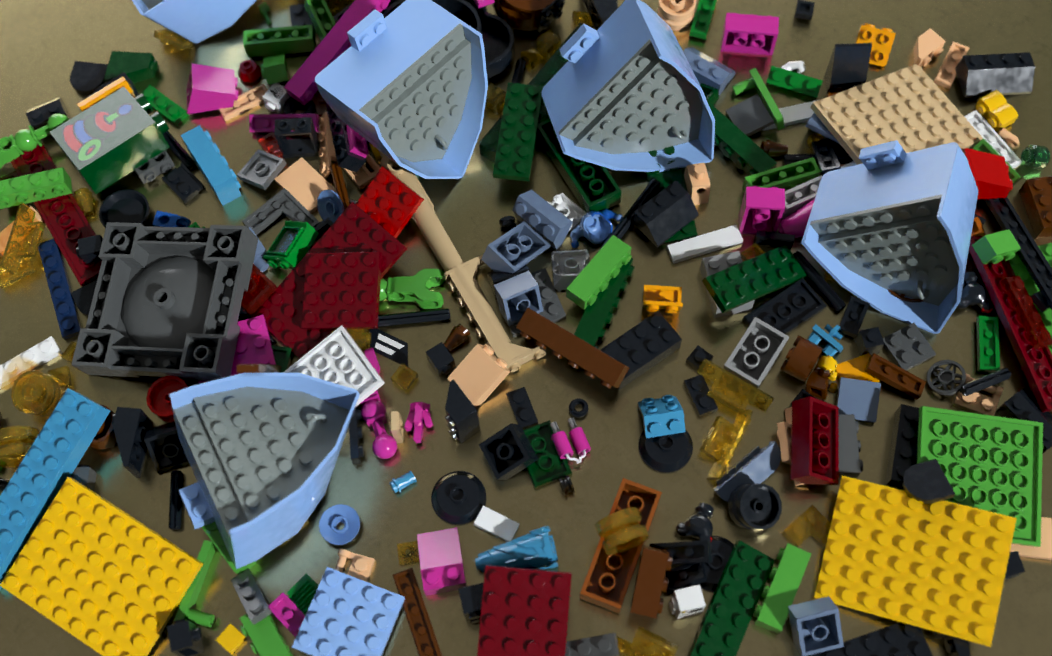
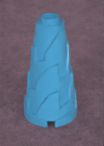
M544 526L529 531L526 535L494 546L493 549L478 554V558H475L477 570L485 573V565L525 569L558 567L554 539L548 533L551 531L550 527Z

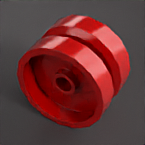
M168 375L161 377L148 390L146 397L147 406L163 422H173L175 419L169 394L190 386L177 376Z

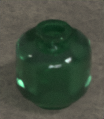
M1029 145L1021 153V161L1027 168L1043 169L1051 159L1050 151L1045 146Z

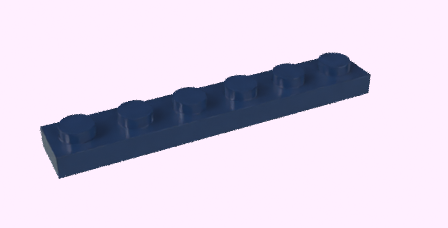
M53 238L39 243L37 246L61 335L64 340L78 336L82 327L75 301L71 295L72 291L62 254Z

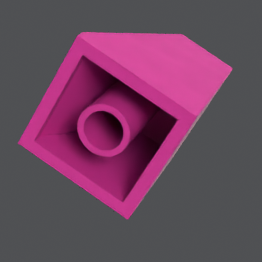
M191 64L186 87L187 114L233 107L234 100L238 99V90L235 89L238 78L235 77L234 70Z

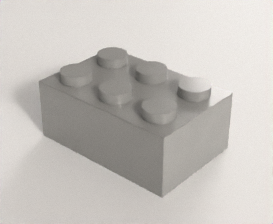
M736 251L702 258L700 265L702 278L704 279L707 276L741 263L740 252ZM706 288L714 318L752 310L755 300L722 314Z
M755 317L725 363L723 371L757 391L787 344L789 336Z

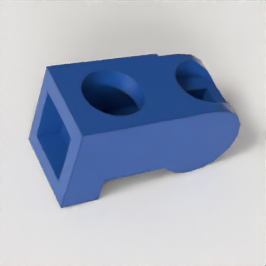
M157 211L152 226L189 227L191 220L177 214Z

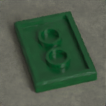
M550 420L523 430L539 459L526 467L534 489L556 482L560 478L564 479L567 475L572 476L567 460L560 459L551 436L554 433L550 426Z

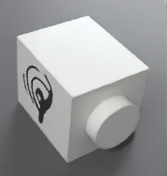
M273 83L262 96L265 107L269 111H274L278 114L282 113L286 100L291 97L285 88L278 83Z

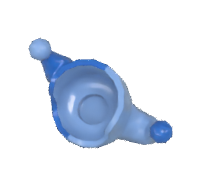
M607 208L600 212L590 211L581 218L580 224L570 232L572 248L576 249L579 247V242L577 241L581 237H585L594 244L605 242L613 231V225L609 219H616L617 222H620L623 216Z

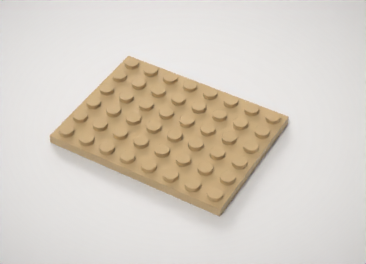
M917 64L815 101L810 106L857 165L862 164L859 159L862 148L895 140L899 142L906 153L952 142L957 143L963 152L965 148L970 149L983 139L978 131L975 130Z

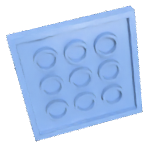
M327 567L292 648L311 656H382L405 597Z

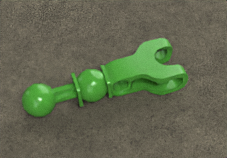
M61 113L53 114L49 117L47 125L35 130L29 125V129L19 130L15 137L11 134L10 137L1 138L0 170L4 164L23 155V151H32L37 147V144L43 146L40 139L51 135L50 131L70 119Z
M426 268L420 270L414 276L388 277V281L382 278L380 280L379 301L388 298L389 301L415 302L422 309H439L443 306V296L439 292L429 291V289L443 284L444 272L440 269Z

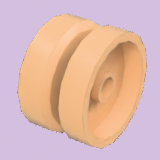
M659 0L657 14L671 27L672 31H681L693 23L697 1Z

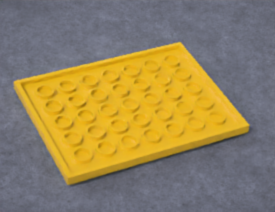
M842 476L814 599L829 596L836 605L991 647L1017 518L945 500L925 504L922 501L910 498L904 490Z
M67 477L0 586L102 656H148L204 563L74 478Z

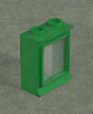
M285 221V226H283L266 252L267 254L263 255V257L268 261L267 264L275 269H294L307 254L319 233L308 222Z

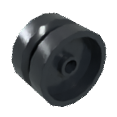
M743 484L736 487L731 493L728 500V512L736 525L744 529H768L779 520L782 512V502L779 494L769 485Z

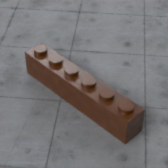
M530 308L526 309L516 328L521 330L520 335L529 340L531 337L536 339L537 342L535 344L543 349L551 348L553 355L560 359L563 356L569 359L568 364L576 369L579 366L584 368L586 375L593 379L595 376L602 379L600 383L609 389L612 386L618 388L630 369Z

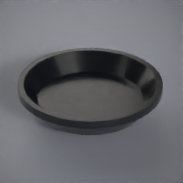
M119 190L109 195L103 201L99 210V219L105 228L107 222L144 224L150 212L149 203L146 197L136 190Z
M643 430L639 438L638 449L643 462L649 468L661 473H672L682 469L689 462L693 452V442L687 430L684 433L646 438Z
M450 472L441 477L435 484L431 495L432 507L437 516L446 523L452 525L468 524L477 518L482 507L486 505L484 485L479 478L469 472Z
M711 536V543L713 545L711 547L712 562L703 563L707 581L697 584L700 585L701 589L708 592H715L734 547L731 541L720 536Z

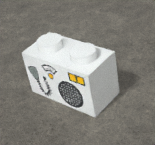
M700 585L675 590L669 602L671 614H675L676 620L699 615L706 606Z

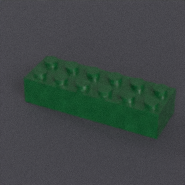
M550 118L538 124L536 137L586 213L590 211L600 212L603 209H609L621 203L622 191L606 167L564 154Z

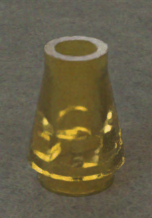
M88 188L77 189L74 192V199L85 216L93 215L95 212L92 192Z

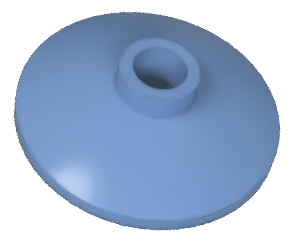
M329 189L319 194L317 207L323 220L329 218L334 223L344 212L341 198L336 192Z
M344 504L328 508L322 514L319 521V530L322 537L334 545L349 543L357 536L360 529V518L357 512L352 507ZM343 523L344 528L339 530L337 528L338 525Z

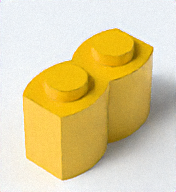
M998 90L981 97L975 105L976 110L996 132L1013 124L1019 116L1014 107L1007 103L1005 97Z

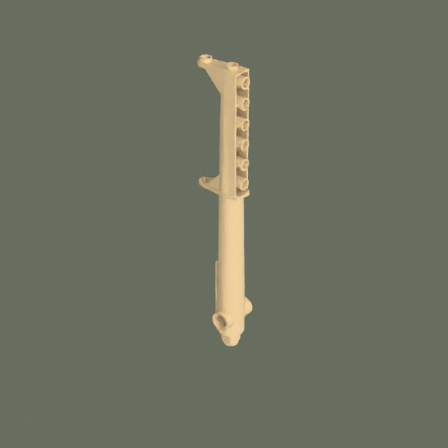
M378 149L382 157L380 165L387 168L424 198L412 218L445 271L444 280L448 283L450 290L456 292L460 307L466 309L467 312L465 314L470 323L473 322L476 326L475 332L479 339L483 338L485 344L494 350L493 354L508 364L507 368L511 372L517 371L521 365L534 358L540 359L544 357L546 349L540 346L530 349L512 344L476 281L479 267L485 264L482 260L483 255L463 262L435 214L434 205L415 173L399 166Z

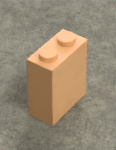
M477 344L447 378L449 381L454 379L475 406H481L511 372L507 368L508 364L500 357L497 358L493 354L494 350L487 344Z

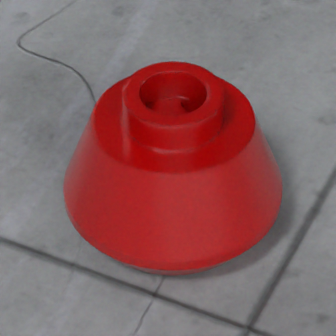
M245 60L239 66L238 76L244 82H255L261 76V67L252 60Z

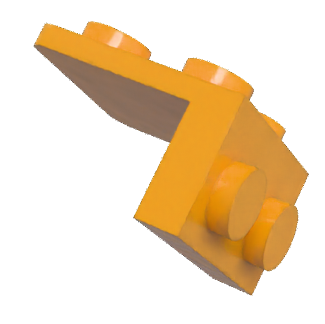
M865 23V25H861L856 43H872L869 64L885 67L896 33L888 28H875V25Z
M644 285L642 308H646L647 312L665 309V313H677L683 307V303H681L682 287Z

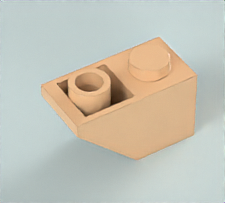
M931 28L918 37L913 48L914 64L920 67H925L933 57H938L944 50L943 46L946 41Z

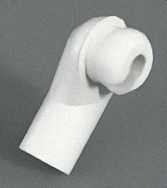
M790 61L780 67L789 71L796 69L797 73H802L806 70L803 61Z

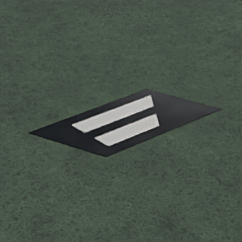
M370 329V348L373 347L374 352L408 367V343L379 329Z

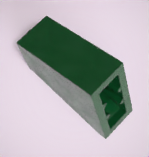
M112 51L104 80L107 83L124 72L133 84L154 78L155 71L158 70V61L155 60L152 53Z

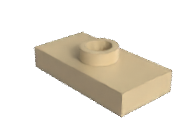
M391 411L389 434L393 435L397 443H403L404 424L398 411Z

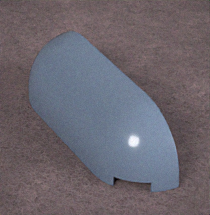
M770 441L768 446L761 449L757 446L716 480L717 487L714 488L717 495L728 502L731 493L736 487L743 484H761L774 473L781 460L780 448L776 441Z

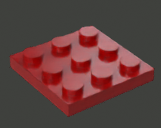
M382 166L356 205L393 237L397 238L424 198Z

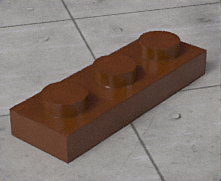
M875 353L870 356L865 372L916 400L922 395L926 381Z

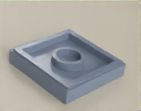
M840 377L836 406L839 407V415L854 414L855 420L876 422L881 383Z

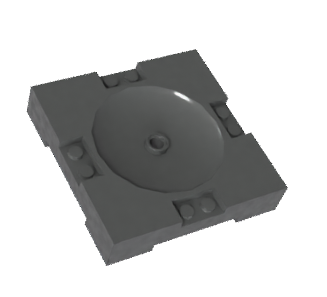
M107 222L98 256L102 259L86 327L80 328L71 365L87 375L140 378V375L159 377L169 375L177 376L183 380L209 382L229 377L240 331L237 323L243 293L248 291L258 238L247 226L211 225L210 228L149 227L141 223Z

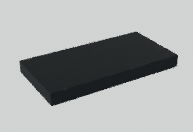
M801 278L745 315L742 320L749 327L753 319L757 317L787 335L826 309L827 305L807 282Z

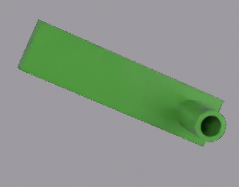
M757 69L749 70L751 78L732 85L734 94L738 95L755 87L763 104L774 120L778 131L785 128L783 116Z
M204 540L197 559L204 564L182 598L174 621L187 619L192 623L207 627L213 625L215 615L194 609L216 550V546L211 541Z

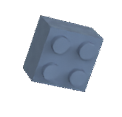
M529 271L494 285L499 311L508 326L519 322L527 308L537 313L543 312L539 285Z
M829 596L788 606L793 643L801 656L844 647L839 610Z

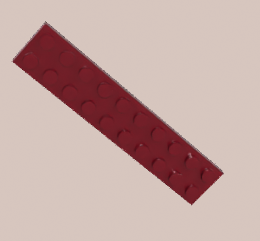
M37 144L34 150L23 151V155L10 161L18 176L57 168L45 146H40L39 144ZM73 194L33 202L79 284L83 287L96 280L102 261L86 264L82 258L78 257L76 252L78 239L95 236L96 233Z
M971 236L969 252L986 286L998 317L1003 324L1006 335L1012 344L1038 406L1042 412L1052 411V353L1009 260L1005 261L1003 259L996 264H983L972 246L983 236Z

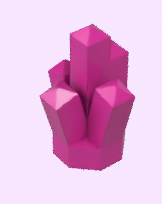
M425 402L410 404V412L404 425L407 432L412 431L414 427L413 440L417 444L422 442L424 423L426 428L433 426L430 416L431 406Z

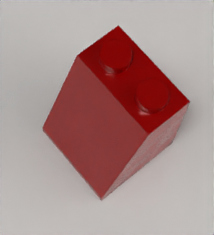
M965 148L963 153L967 157L978 188L977 200L1006 198L1013 188V181L1009 178V166L1006 164L1004 156Z

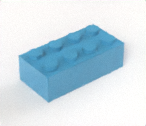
M199 125L180 135L190 155L222 206L242 196L239 191L241 185L236 179L232 168H229L228 162L220 154L216 143H213L207 130L203 131Z

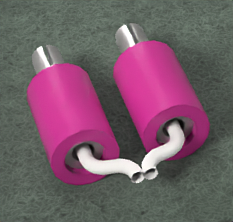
M574 418L567 420L571 428L569 436L577 454L581 455L577 459L571 458L574 452L565 431H560L556 421L552 422L550 426L554 434L551 438L560 459L567 458L568 460L576 461V463H581V459L591 450L582 427H577Z

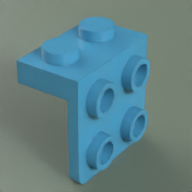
M664 395L662 398H645L638 402L639 410L643 416L646 438L686 432L684 410L676 396Z

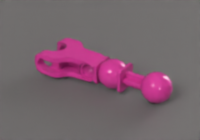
M373 347L365 349V356L379 374L380 366ZM376 390L360 403L362 406L361 415L366 421L368 428H373L376 437L372 444L374 454L381 459H389L397 451V441L386 432L384 426L387 423L385 416L386 407L381 402Z

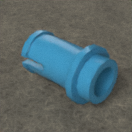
M410 470L397 479L393 478L389 484L394 493H401L402 489L417 481Z

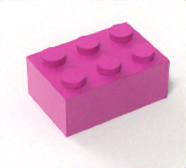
M726 13L722 31L721 51L772 56L778 37L779 17Z
M746 186L738 214L740 234L756 235L757 230L777 231L785 210V189Z

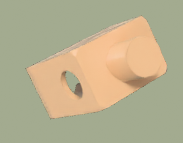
M705 163L686 166L684 179L687 191L694 205L707 204L709 202L710 180Z

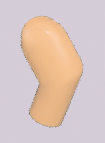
M1002 128L998 135L1005 140L1012 151L1018 150L1020 147L1018 137Z

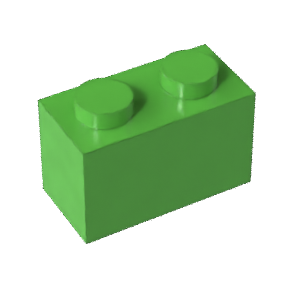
M284 53L263 58L261 74L263 80H267L268 85L289 80Z
M1010 229L984 235L972 245L983 264H996L1003 259L1008 261L1016 256L1015 253L1021 249Z

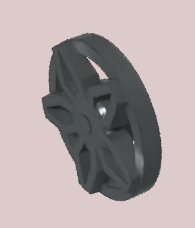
M938 361L928 370V385L938 394L954 395L959 392L961 385L966 383L965 370L955 361ZM941 365H948L945 369L939 367ZM956 367L962 372V375L956 373ZM933 373L937 378L931 382V374Z

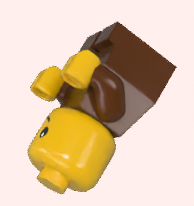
M832 356L820 357L815 370L808 378L806 391L814 397L826 400L827 390L834 393L837 389L836 383L832 382L829 384L830 380L835 381L837 377L835 370L838 364Z

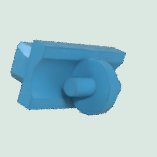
M815 324L813 326V332L808 340L817 345L821 340H824L827 345L822 351L823 354L833 357L837 352L841 353L843 350V346L833 338L841 340L843 337L838 332L841 328L839 325L832 328L827 324L824 329L829 334Z

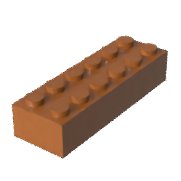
M625 478L622 479L579 599L618 614L620 613L662 492Z

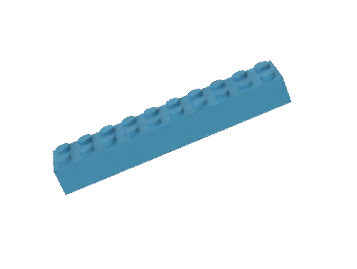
M67 388L0 495V584L65 480L72 475L110 413L109 409L72 389Z

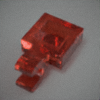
M273 132L257 140L263 151L284 159Z

